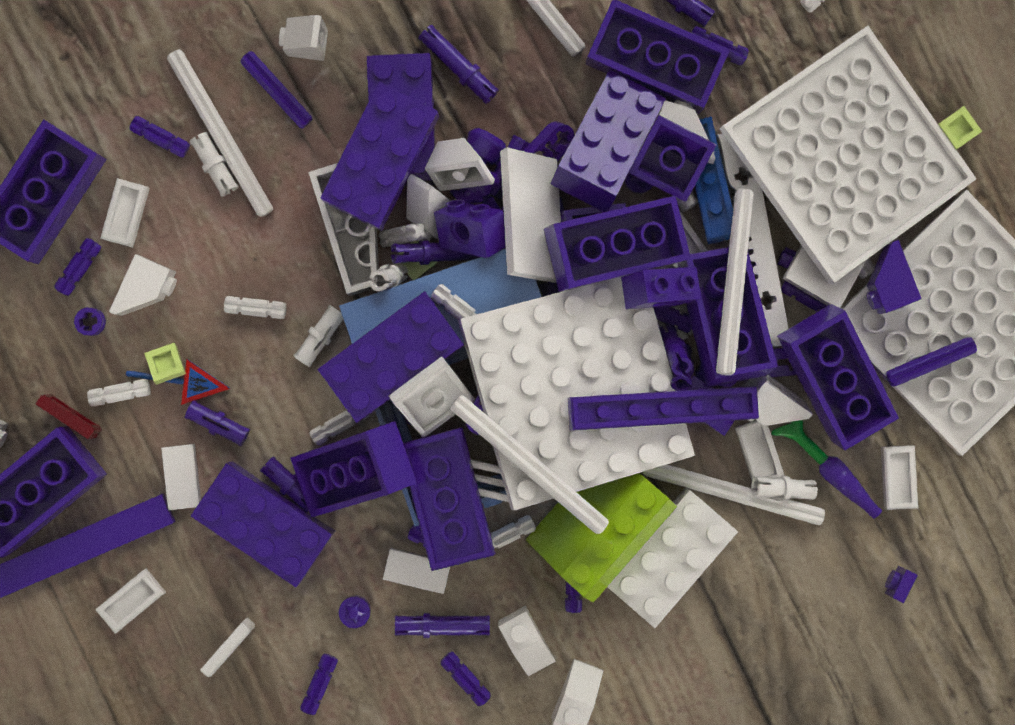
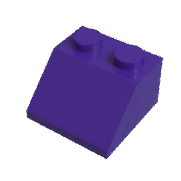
M658 115L629 173L686 202L717 144Z

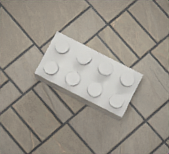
M686 487L673 501L677 508L608 585L612 592L654 628L658 626L738 533L734 527Z

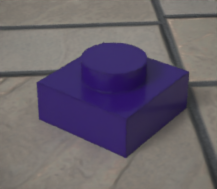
M898 566L896 571L893 570L887 577L885 583L887 590L885 594L904 603L918 575Z

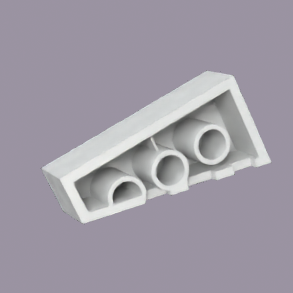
M336 163L308 173L346 294L353 296L372 290L369 281L374 280V278H369L372 272L379 269L377 229L324 203L320 199L338 164Z

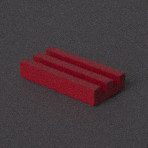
M53 394L41 395L35 404L86 439L97 438L102 430L101 426Z

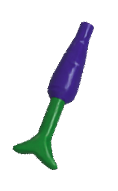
M803 420L793 421L790 424L772 430L771 435L783 436L796 441L819 464L821 476L845 497L865 510L873 519L881 514L882 510L873 502L849 468L838 457L828 456L805 434Z

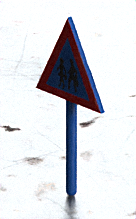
M186 359V374L184 378H174L166 381L183 385L181 405L231 389L188 359ZM126 371L127 377L153 380L150 373Z

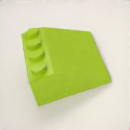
M640 473L577 491L582 498L608 519L609 524L602 533H594L558 502L539 523L536 530L525 539L563 579L584 598L593 603L677 508L676 504Z

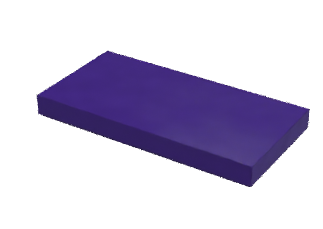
M463 428L403 443L417 481L416 484L409 487L431 571L496 555Z

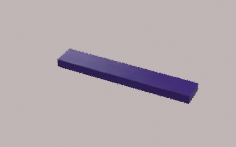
M757 386L567 398L570 431L759 419Z
M164 493L1 563L0 598L175 523L176 521L171 510H168V503Z

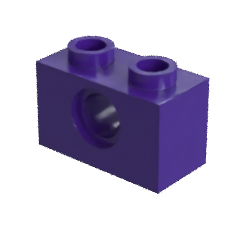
M456 199L447 202L445 207L434 212L440 248L483 258H489L506 248L503 210L489 208L487 204L474 205L465 203L462 199Z
M696 267L641 270L621 277L626 310L679 306L701 299Z

